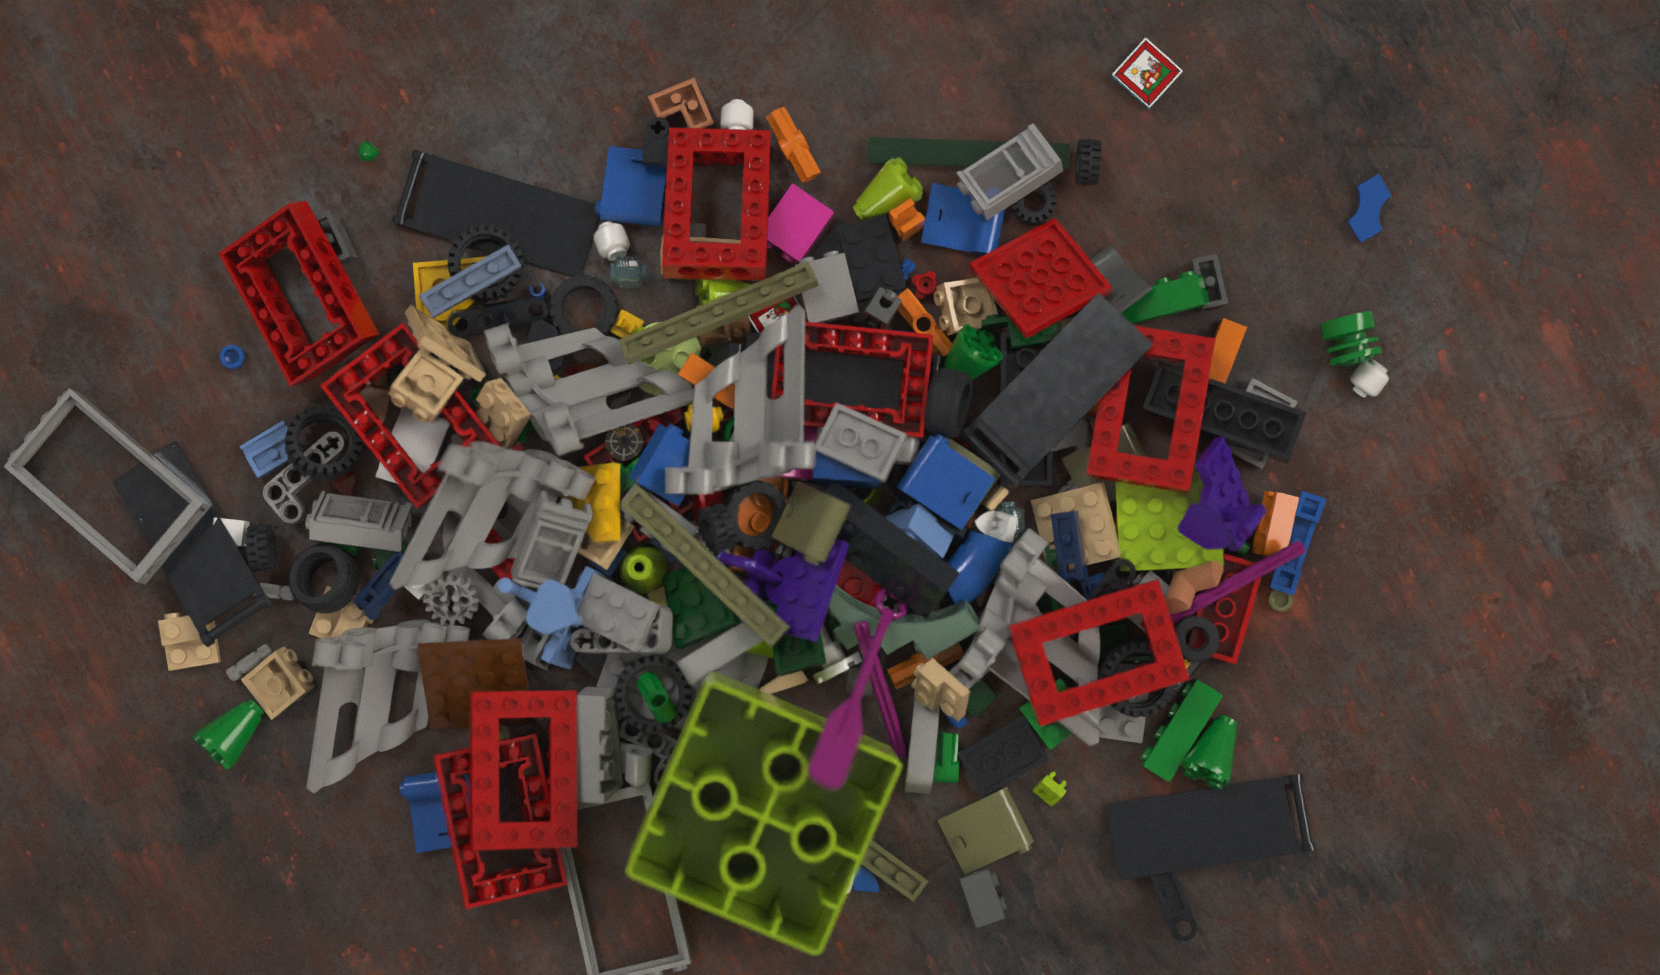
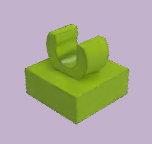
M1055 772L1046 775L1032 790L1051 807L1066 793L1064 789L1066 781L1063 780L1060 784L1056 783L1053 780V777L1056 775Z

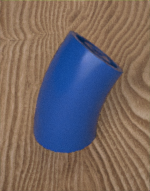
M967 528L960 545L945 561L960 573L945 594L951 605H955L965 599L968 603L972 602L990 585L1001 570L999 566L1009 554L1013 542H1005L980 531Z

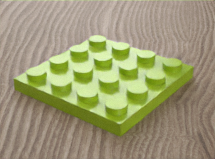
M1194 465L1189 494L1115 482L1118 540L1122 556L1119 558L1131 560L1135 565L1136 571L1190 568L1214 560L1218 561L1222 567L1224 566L1223 549H1204L1179 533L1177 529L1190 505L1200 503V496L1204 485L1196 465ZM1120 565V572L1130 571L1127 565Z

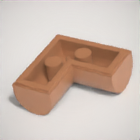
M695 78L648 96L655 117L666 118L682 112L688 128L710 129L714 126Z
M1214 560L1175 571L1165 597L1169 614L1189 610L1196 592L1217 587L1224 570L1222 565Z

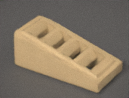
M995 483L980 505L987 511H993L1006 497L1008 490Z
M799 671L785 676H777L758 690L773 694L806 683L809 680L803 671Z

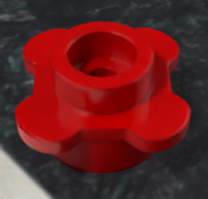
M927 271L926 274L914 275L912 277V283L917 290V298L923 299L926 295H934V292L937 291L936 274L933 271ZM925 282L928 283L927 287L923 286Z

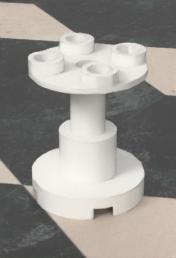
M824 625L821 628L826 664L822 665L823 670L813 675L817 685L863 661L858 652L846 657L840 644L836 640L832 642Z

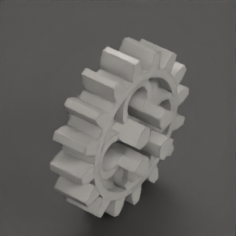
M449 571L446 577L442 573L438 579L426 585L423 602L427 603L425 610L433 611L432 619L439 616L441 624H444L446 620H450L452 626H454L455 620L464 624L465 618L471 619L474 611L478 609L479 603L477 602H479L480 594L476 593L478 586H470L471 578L462 579L463 573L461 572L457 577L453 576L452 571ZM450 585L454 586L452 600L455 603L453 606V611L449 610V605L451 602V596L448 595Z

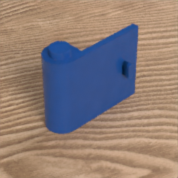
M609 146L602 199L597 200L596 215H600V221L661 227L667 168L642 166L643 150Z
M932 183L921 243L984 256L998 248L1005 209L989 220H986L982 213L976 214L970 204L972 199L969 195L964 196L959 188ZM988 188V192H984L988 199H991L1003 190Z
M937 434L936 437L930 435L897 485V488L962 530L996 478L948 446L950 441Z
M430 772L405 776L404 782H400V792L402 798L406 797L407 801L410 802L416 853L451 848L436 773ZM463 774V779L467 783L469 790L468 774ZM467 791L468 803H469V791Z

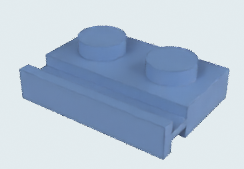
M281 421L239 446L257 478H262L289 462L285 452V437L288 429L285 421Z

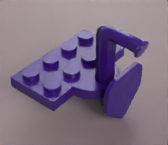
M1216 437L1195 464L1204 485L1200 496V503L1190 505L1177 529L1179 533L1204 549H1223L1228 545L1230 551H1238L1246 539L1252 535V531L1265 515L1266 508L1264 505L1250 504L1248 492L1244 489L1240 479V472L1235 466L1230 447L1227 446L1224 437Z
M835 539L825 563L820 561L818 565L805 560L806 554L798 550L795 557H786L778 562L776 555L765 549L757 550L752 559L728 554L725 551L720 552L717 558L725 566L742 568L747 571L744 584L762 601L769 597L772 603L778 605L776 614L790 626L783 635L817 643L849 544Z

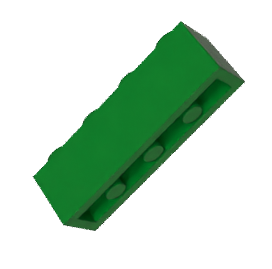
M1189 271L1179 274L1180 279L1170 281V278L1156 280L1155 286H1151V291L1121 314L1132 325L1210 305L1203 275Z
M1193 679L1192 682L1187 681L1180 692L1183 697L1179 703L1174 702L1167 713L1170 716L1165 725L1160 724L1154 733L1155 742L1151 747L1147 745L1140 756L1143 760L1140 765L1167 782H1170L1223 697L1222 694L1198 679Z

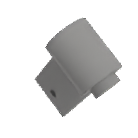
M620 742L622 773L625 774V780L633 787L645 786L651 780L652 750L644 746Z

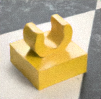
M622 309L610 332L624 338L632 335L635 330L642 327L645 321Z

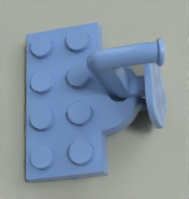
M586 566L577 578L575 589H569L567 586L554 580H547L540 585L536 593L512 582L508 578H502L497 586L500 592L513 594L531 603L526 614L528 625L543 634L552 635L543 648L541 659L571 670L575 661L574 658L579 653L571 647V635L576 630L589 629L581 625L583 618L576 612L594 573L611 581H614L615 578Z

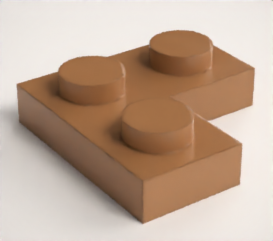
M749 315L728 323L724 327H719L700 335L701 348L707 344L724 343L746 346L747 334L751 333Z

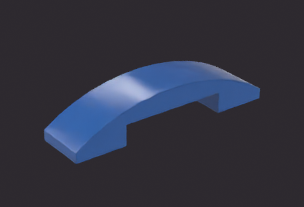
M1301 491L1289 545L1300 541L1305 548V553L1274 569L1269 584L1270 588L1294 595L1302 573L1300 570L1316 523L1320 520L1326 502L1325 498Z

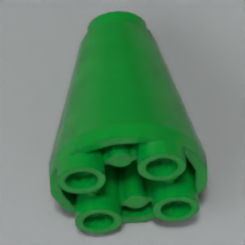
M965 324L958 331L941 368L966 372L971 377V380H974L995 367L1003 359V354L993 342L995 338L991 332L986 329L980 331Z
M249 699L246 703L243 701L199 728L192 736V739L202 748L206 749L209 752L208 754L228 771L237 763L261 722V716L265 712L253 700Z
M1219 715L1210 724L1182 761L1181 766L1185 769L1183 772L1184 776L1192 780H1197L1198 778L1204 780L1209 787L1215 790H1221L1223 786L1229 785L1238 731L1236 728L1238 723L1234 719Z

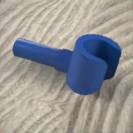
M540 283L542 291L539 294L534 293L531 285L530 293L533 297L538 296L543 299L546 297L547 291L542 283Z

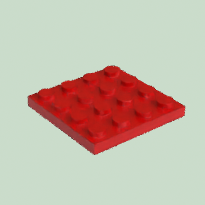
M1055 218L970 263L971 271L1025 338L1084 308L1097 294L1104 297L1112 293L1110 283Z

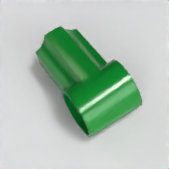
M646 672L639 676L636 685L655 719L660 723L671 721L676 715V707L656 673Z
M937 732L933 782L958 784L959 761H957L959 734Z

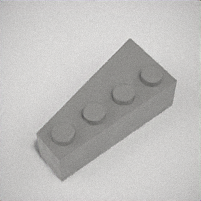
M585 687L576 695L577 802L605 803L624 785L615 688Z

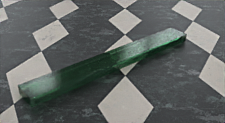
M868 137L867 164H886L891 158L897 159L900 157L906 165L969 167L1007 141ZM1049 143L1060 158L1063 170H1069L1070 143ZM1022 149L1011 155V158L1019 168L1036 169ZM1005 159L993 168H1013L1008 159Z

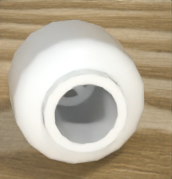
M734 99L730 103L725 104L721 110V129L752 130L754 116L752 107L740 99Z
M611 221L602 223L594 234L597 250L603 258L610 261L621 259L620 256L627 254L630 247L626 231L621 224L612 223Z
M1373 359L1360 363L1350 377L1351 382L1355 385L1353 391L1364 398L1367 394L1373 397L1377 396L1389 380L1386 374L1388 370Z

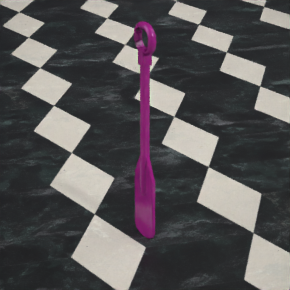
M885 588L878 591L875 595V607L881 615L850 699L827 718L808 768L810 777L829 789H838L844 783L861 738L862 721L859 702L891 620L903 618L908 610L907 604L896 598ZM885 595L899 601L900 605L897 613L884 608L882 603Z

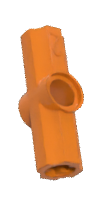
M785 107L778 108L767 115L766 120L778 139L777 143L787 161H790L802 184L820 175L821 171L809 151L810 148L802 132L799 129L797 130Z
M907 288L898 295V298L902 300L897 309L898 312L909 324L913 333L933 335L931 354L947 355L952 343L935 323L934 318L928 314L909 288ZM925 318L929 321L930 327L928 331L922 332L918 330L916 326L918 319Z
M959 642L928 660L923 653L917 652L910 656V659L887 669L895 688L898 689L912 683L917 678L913 673L921 663L926 664L933 658L944 667L963 658L964 652Z

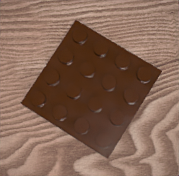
M522 638L418 643L417 651L430 729L469 727V692L529 691ZM533 717L499 718V724L506 726L532 724Z

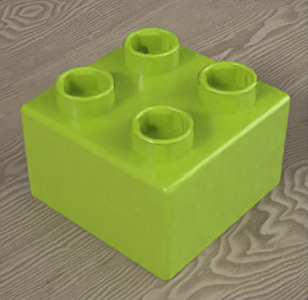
M712 671L704 677L631 846L627 874L635 880L814 955L820 954L900 773L901 763L889 745L862 734L844 783L838 789H829L814 781L808 772L811 759L827 719L721 673ZM835 871V876L831 877V872Z

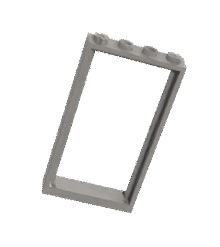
M69 388L57 398L56 405L41 417V423L35 430L30 431L25 436L24 443L19 449L14 450L10 454V457L7 459L8 462L4 467L134 581L146 584L211 505L82 394ZM75 405L190 503L138 566L24 468L26 463Z
M650 781L643 787L628 786L620 788L605 803L643 795L647 812L654 795L652 782ZM577 802V810L605 803ZM571 847L560 848L588 975H662V970L672 968L673 972L688 968L687 964H691L692 957L678 897L665 892L679 954L599 972Z

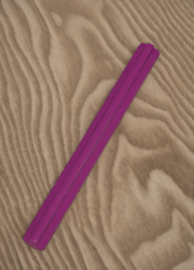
M1296 541L1220 582L1217 587L1209 588L1194 596L1189 610L1170 614L1172 624L1304 554L1305 548L1300 541Z
M862 620L854 623V631L863 659H865L872 636L868 623ZM877 655L869 678L892 749L897 758L906 757L908 755V748Z

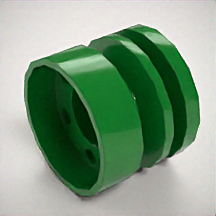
M1372 311L1356 313L1319 324L1323 340H1335L1336 342L1335 346L1326 350V354L1336 352L1339 354V357L1328 360L1329 366H1350L1369 361L1374 356L1383 353L1381 347L1369 349L1368 344L1379 341V337H1366L1365 333L1376 327Z

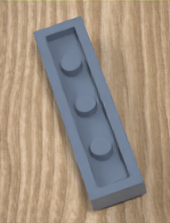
M506 245L420 294L419 297L434 319L521 269L522 266L510 246Z

